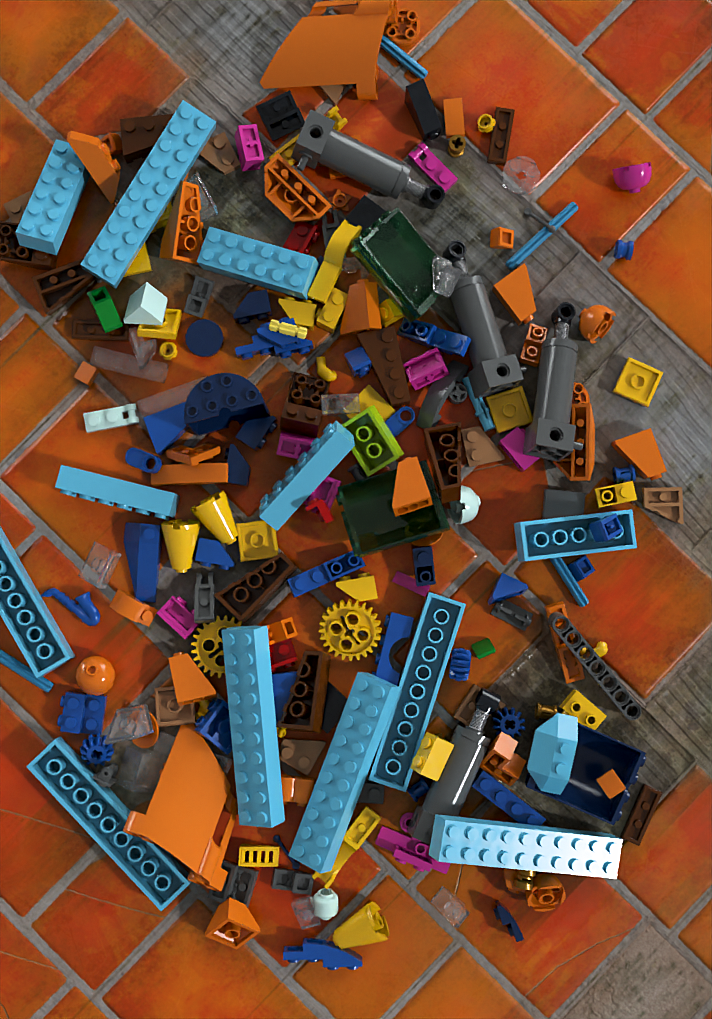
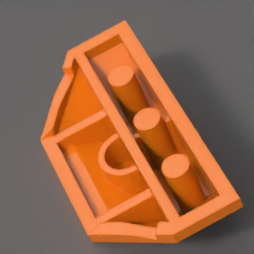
M75 131L68 132V143L110 204L114 203L120 179V164L116 159H112L106 143L102 144L99 138Z
M278 153L264 166L265 197L292 223L319 220L332 207Z
M591 403L572 404L570 424L576 425L574 441L583 443V449H573V452L560 462L553 461V463L570 481H590L595 461V423Z

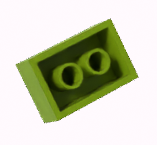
M374 405L342 424L343 427L354 435L355 446L351 451L368 477L404 454Z

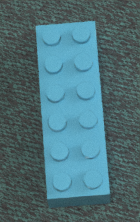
M56 139L15 232L21 246L57 255L90 177V173L68 142Z
M210 226L197 259V263L204 270L305 300L308 299L307 293L320 265L313 256Z
M335 421L333 424L329 423L324 428V434L320 438L317 437L313 440L310 450L307 453L304 451L297 459L299 462L294 467L290 466L285 472L286 476L282 481L278 480L272 487L273 491L269 495L265 494L260 500L259 517L276 531L281 528L355 446L354 435L338 421Z
M61 465L55 488L61 489L60 493L76 497L77 494H80L79 498L95 502L96 498L98 503L113 506L116 503L118 508L128 511L136 508L135 512L148 516L151 513H155L154 517L168 521L169 517L175 518L180 496L172 492Z
M632 509L514 523L518 562L637 548ZM616 513L623 532L608 541L595 542L588 524Z

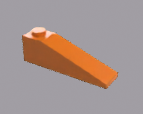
M186 181L180 182L162 237L159 258L199 265L197 259L204 242L202 237L204 226L200 220L199 212L201 210L199 185Z

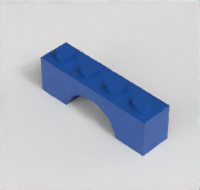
M391 612L390 616L386 615L384 626L387 627L386 633L381 634L379 645H382L381 653L377 652L374 664L378 665L376 672L372 671V675L396 686L398 685L400 674L391 666L389 652L396 641L410 636L413 617Z
M482 768L478 770L472 783L473 788L520 824L541 826L546 818L540 812L516 796L490 773Z

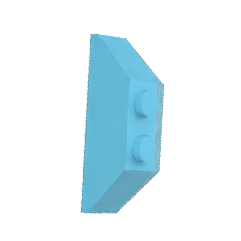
M556 713L535 730L527 770L541 791L561 795L569 781L578 742V717Z

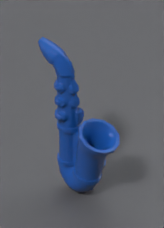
M56 588L48 589L41 594V597L54 596L88 626H95L100 622V613L91 601L90 592L76 597L75 600H70L65 593L60 592Z

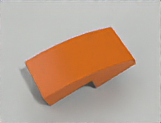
M462 98L444 99L446 139L454 135L465 137Z
M530 323L519 358L520 363L534 367L538 366L541 345L546 340L548 328Z

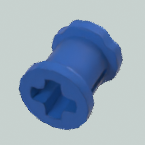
M633 465L625 468L613 467L612 475L615 484H619L621 481L636 480Z
M423 777L419 778L420 781L412 787H407L408 793L416 803L430 789Z

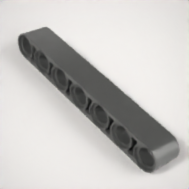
M553 612L548 618L550 627L619 711L629 720L638 719L642 713L638 703L570 620L561 612ZM562 618V624L560 626H555V622L558 619ZM575 633L573 640L567 641L568 635ZM582 648L587 649L584 655H579ZM598 662V667L591 670L592 665ZM610 677V681L607 684H603L604 679ZM622 691L621 696L615 698L616 693ZM630 706H633V710L631 712H627V709Z

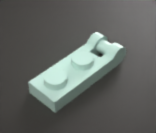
M127 404L125 406L83 413L86 432L91 433L139 423V418L136 417L135 412L137 410L136 404ZM128 412L129 418L124 419L123 413Z

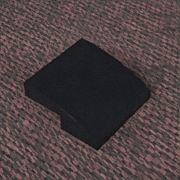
M290 90L256 106L272 141L302 128L305 123Z
M329 681L322 729L327 734L340 720L347 702V698Z

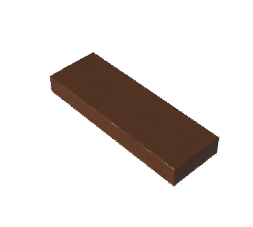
M496 107L494 116L496 123L491 134L487 163L501 166L506 165L515 110Z
M73 319L72 339L130 342L131 324L121 321L122 327L105 333L99 320Z
M643 783L620 835L621 838L640 846L663 792Z

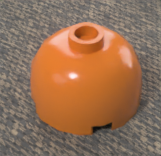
M593 305L588 309L585 308L579 315V331L581 335L591 344L596 343L595 339L598 336L602 339L614 323L612 316L616 317V313L604 305Z
M90 656L79 663L75 679L78 687L84 693L99 696L112 688L115 670L106 658Z
M537 873L532 880L534 884L533 889L525 891L527 904L529 907L532 906L535 911L545 912L555 909V904L560 902L561 905L566 898L561 881L551 873Z

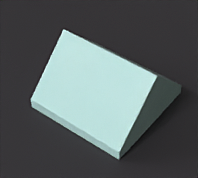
M146 282L130 295L124 323L162 325L168 302L167 297Z

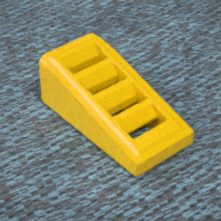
M241 844L238 866L278 867L280 846ZM246 851H249V860L245 859ZM254 851H257V860H253ZM262 851H265V861H261ZM269 851H273V861H269Z

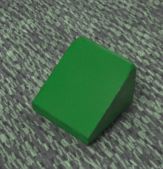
M489 638L471 645L478 659L484 658L496 651Z

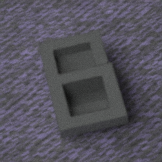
M200 276L195 277L191 294L188 295L184 308L185 313L200 318L203 317L215 281Z
M274 867L271 888L311 895L314 881L312 878L313 874Z

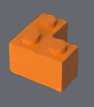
M501 731L487 747L480 768L508 786H512L519 779L526 760L517 753H514L518 742L510 735Z

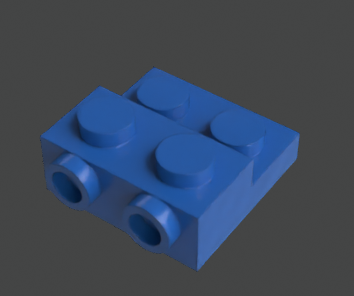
M73 691L66 692L65 695H62L60 707H63V714L59 715L57 726L61 727L60 731L94 735L99 733L102 735L107 696L88 695Z
M217 699L209 703L207 714L198 718L195 723L197 726L195 731L228 755L232 750L229 707L224 700Z

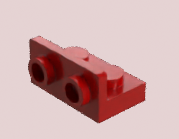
M305 221L296 222L282 248L309 255L311 251L309 248L312 242L316 243L320 236L318 226H312Z
M315 498L307 502L306 512H311L318 508L319 510L316 511V514L321 522L325 521L326 524H330L335 521L325 500Z
M291 638L269 645L272 673L276 672V668L283 665L284 668L295 665L294 661H297L298 657Z

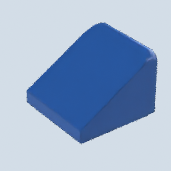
M586 555L567 565L577 582L595 571Z

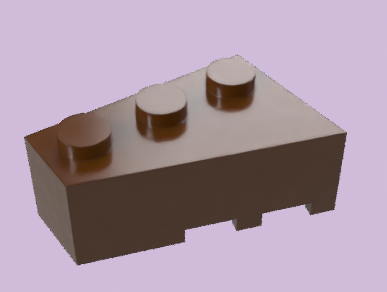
M83 259L32 277L47 315L51 316L96 279V276L81 267L80 264Z

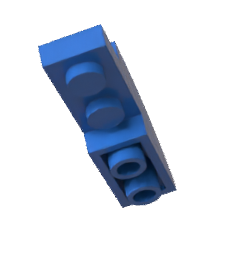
M404 317L397 332L399 336L430 349L437 347L442 353L448 355L455 354L464 357L472 340L468 336L443 330L433 324Z
M258 335L252 336L253 344L236 347L235 351L238 359L242 358V360L251 359L256 354L261 356L269 355L273 350H275L276 357L284 359L291 357L293 353L297 352L299 354L309 353L310 349H313V344L308 339L300 338L301 344L281 349Z
M357 548L287 579L286 582L295 598L366 565Z
M303 938V946H284L283 960H288L290 963H296L300 960L318 962L319 959H323V967H327L328 970H337L339 967L355 970L362 967L361 955L349 948L341 949L334 942L328 940Z

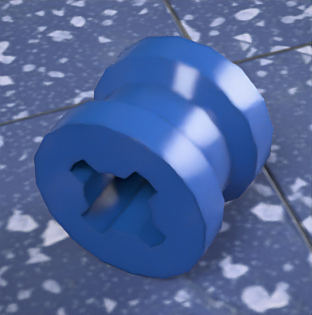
M617 240L614 258L620 259L622 257L626 260H631L634 242Z

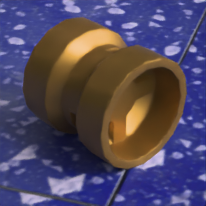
M516 869L517 877L514 878L513 885L520 889L532 890L534 885L532 880L536 876V871Z

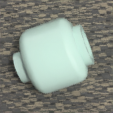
M330 888L320 889L313 897L314 914L322 920H329L338 913V895Z

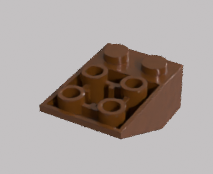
M0 221L1 261L50 271L56 269L58 253L53 255L19 245L15 233L19 223Z
M294 372L281 415L280 430L317 438L331 381L328 382L322 378Z

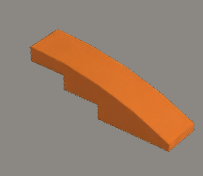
M199 463L196 466H188L187 464L162 465L157 473H151V485L154 486L228 483V463Z
M563 601L544 606L547 620L553 612H561L568 618ZM558 619L555 622V626H560L563 619ZM549 625L566 684L585 679L582 664ZM573 633L568 635L567 641L573 640Z

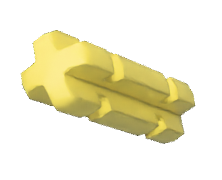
M270 321V331H279V333L293 337L296 335L297 338L301 339L306 338L307 329L304 327L297 328L296 325L285 322Z

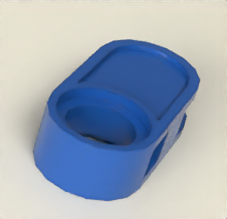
M405 406L400 408L385 422L394 438L414 421L415 413L412 408ZM401 412H410L411 419L403 421L400 418Z
M134 447L126 452L125 460L131 466L153 474L161 469L162 462L158 456ZM154 459L155 466L154 468L149 469L148 462L149 460Z

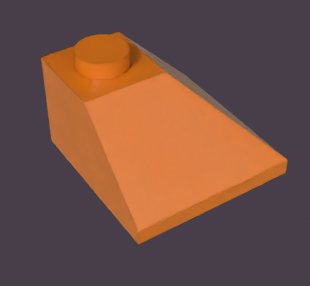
M229 897L217 907L205 931V936L237 950L259 934L260 928L246 904Z

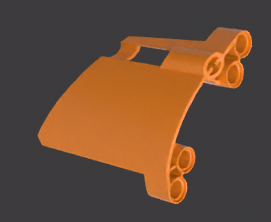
M330 0L316 2L312 6L309 15L302 17L286 37L259 83L264 89L356 84L359 101L377 100V81L379 78L377 59L385 25L394 24L398 21V0ZM358 5L353 14L323 16L327 7Z
M181 725L146 815L130 811L122 831L132 836L140 837L149 843L157 844L191 869L187 880L204 885L213 891L222 892L228 872L222 869L221 865L238 812L237 799L232 795L230 791L231 785L204 738L195 731V725ZM223 806H225L230 813V817L220 845L217 846L212 836Z

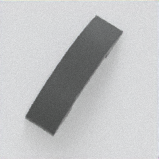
M453 360L447 365L450 374L432 383L419 411L416 424L418 427L425 429L435 427L442 417L438 414L455 383H461L469 369L468 365Z

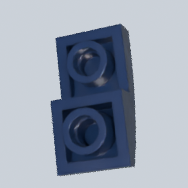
M499 900L495 901L496 908H493L496 919L501 920L503 925L508 924L507 928L510 937L514 936L516 942L524 940L520 928L510 911Z

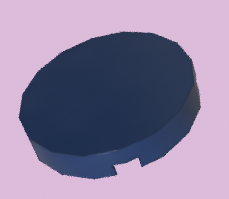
M207 319L197 320L192 323L187 329L185 336L188 348L199 357H211L217 354L222 348L224 340L223 332L219 325Z

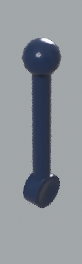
M275 835L273 837V841L279 844L281 849L293 863V869H299L300 863L298 861H295L290 856H288L289 851L280 841V836Z

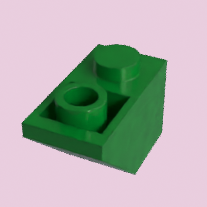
M105 286L87 292L92 309L105 333L123 326Z

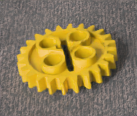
M342 599L340 606L334 602L333 609L331 607L327 608V613H323V620L319 623L322 626L319 628V632L323 633L320 636V640H326L323 646H330L328 652L336 651L334 657L342 654V660L349 656L350 661H352L353 656L360 660L361 654L366 658L368 655L367 651L373 653V646H378L376 640L381 638V635L378 633H381L382 628L377 627L380 625L381 620H375L378 614H371L372 607L366 609V603L360 606L358 599L355 604H352L351 599L345 604ZM349 615H356L358 620L350 619ZM332 624H339L341 629H335ZM359 631H366L368 636L360 635ZM343 640H349L352 644L346 645L343 643Z
M227 615L224 616L223 620H220V617L217 616L215 623L208 625L202 623L204 628H197L200 634L193 635L197 639V642L191 643V645L196 646V649H193L191 653H197L193 660H200L198 667L204 665V673L211 670V677L215 672L218 673V678L221 677L222 673H225V664L220 666L215 662L217 656L224 655L223 650H220L212 658L208 656L218 649V643L222 642V638L218 635L221 628L241 625L242 622L240 621L236 624L234 623L235 617L228 621ZM206 640L214 642L215 646L210 651L205 650L203 647V643Z

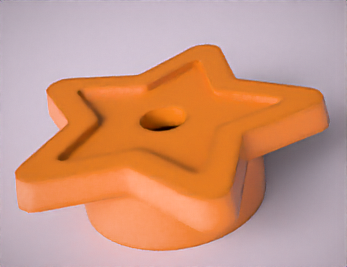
M337 189L336 194L327 200L333 205V210L337 209V212L339 210L348 212L347 203L351 200L352 196L345 195L340 189Z

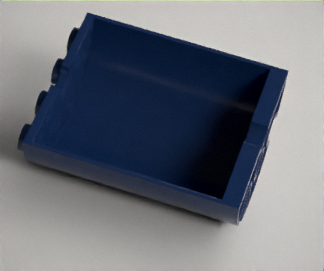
M218 373L201 380L189 393L184 408L185 424L197 436L227 429L232 421H237L242 425L248 420L271 416L257 387L248 379L232 373Z
M578 723V742L570 778L561 795L541 791L529 772L526 775L525 785L527 788L614 825L621 818L623 804L629 800L630 792L628 788L631 784L634 785L636 783L639 767H642L646 760V752ZM613 769L626 789L609 799L596 779Z

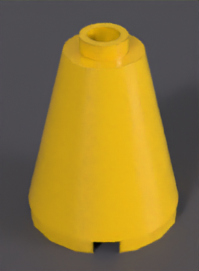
M224 490L200 501L201 505L197 507L194 505L190 508L198 520L221 544L226 543V545H230L237 540V528Z
M182 519L163 521L161 529L171 567L177 573H185L192 566L200 521L188 519V522L182 521Z
M372 901L334 930V935L332 936L334 944L341 949L388 940L389 928L385 916H380L378 913L381 910L380 907Z

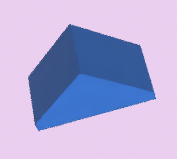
M616 513L588 524L595 542L608 541L623 532Z
M501 573L487 602L491 605L521 595L528 589V586L515 578Z

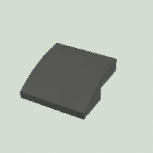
M544 489L542 520L584 515L586 493Z
M223 860L221 868L226 870L228 875L222 892L210 889L208 898L223 903L230 897L246 904L248 908L259 870L238 866V863Z

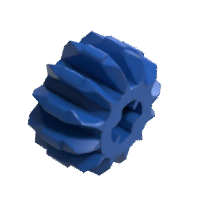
M454 648L452 650L449 670L450 679L455 681H466L468 679L471 662L470 650H465L464 648Z
M506 707L503 708L504 714L497 711L496 713L500 717H493L492 719L498 722V724L492 725L493 729H498L496 735L498 736L502 731L505 734H509L513 739L514 733L520 737L521 733L518 730H525V727L520 725L525 722L524 718H519L522 713L520 711L515 713V708L511 707L509 713ZM507 719L509 721L513 720V722H511L513 724L512 727H504V725H507L505 723Z
M98 733L94 737L90 734L88 739L83 740L80 747L82 760H87V765L94 763L95 768L98 763L104 766L106 761L110 762L114 753L112 740H108L107 735L100 737Z

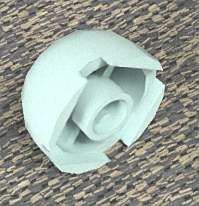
M461 485V500L449 502L451 509H447L453 523L463 524L469 522L478 513L481 504L480 498L471 488Z

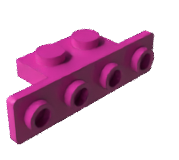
M381 826L375 840L376 845L392 851L396 861L402 864L408 862L418 871L424 872L426 870L430 872L432 868L447 874L451 863H438L429 856L430 845L425 844L427 848L426 853L418 855L415 852V844L411 837L388 827ZM419 845L417 851L423 852L424 846Z

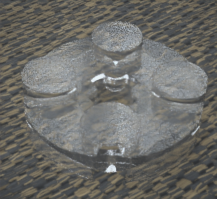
M517 156L511 161L509 160L502 171V184L504 188L516 195H528L536 188L540 180V170H538L535 161L526 156ZM520 171H522V172H524L523 175H524L526 178H525V179L522 178V179L520 180V179H518V177L516 176V173L519 174Z

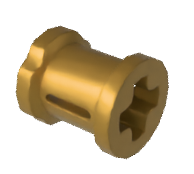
M454 135L450 138L448 153L451 157L458 158L463 155L466 146L465 138L461 135Z
M537 702L534 718L536 720L539 718L549 720L557 713V705L546 706Z

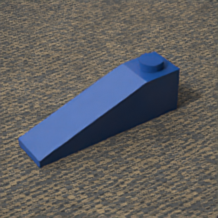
M126 522L123 542L135 598L145 602H156L163 542L161 525Z

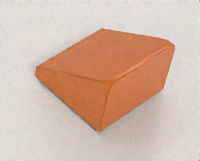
M110 132L100 139L102 144L106 143L111 157L123 152L122 140L119 134Z
M502 227L491 230L490 248L513 249L514 230Z
M83 361L74 378L90 387L100 370Z
M613 769L596 779L609 799L626 789Z

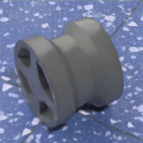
M456 383L448 396V400L453 404H461L467 397V388L462 384Z

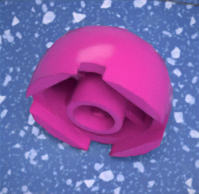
M651 162L612 169L616 185L622 190H629V194L641 192L640 188L646 186L652 176Z

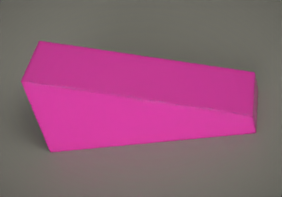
M399 571L396 572L392 582L426 597L430 588L429 585L416 586L414 578Z

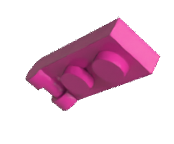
M423 142L417 146L415 151H411L408 154L409 159L435 185L441 186L445 192L457 182L458 178ZM422 154L426 157L423 161L419 158Z

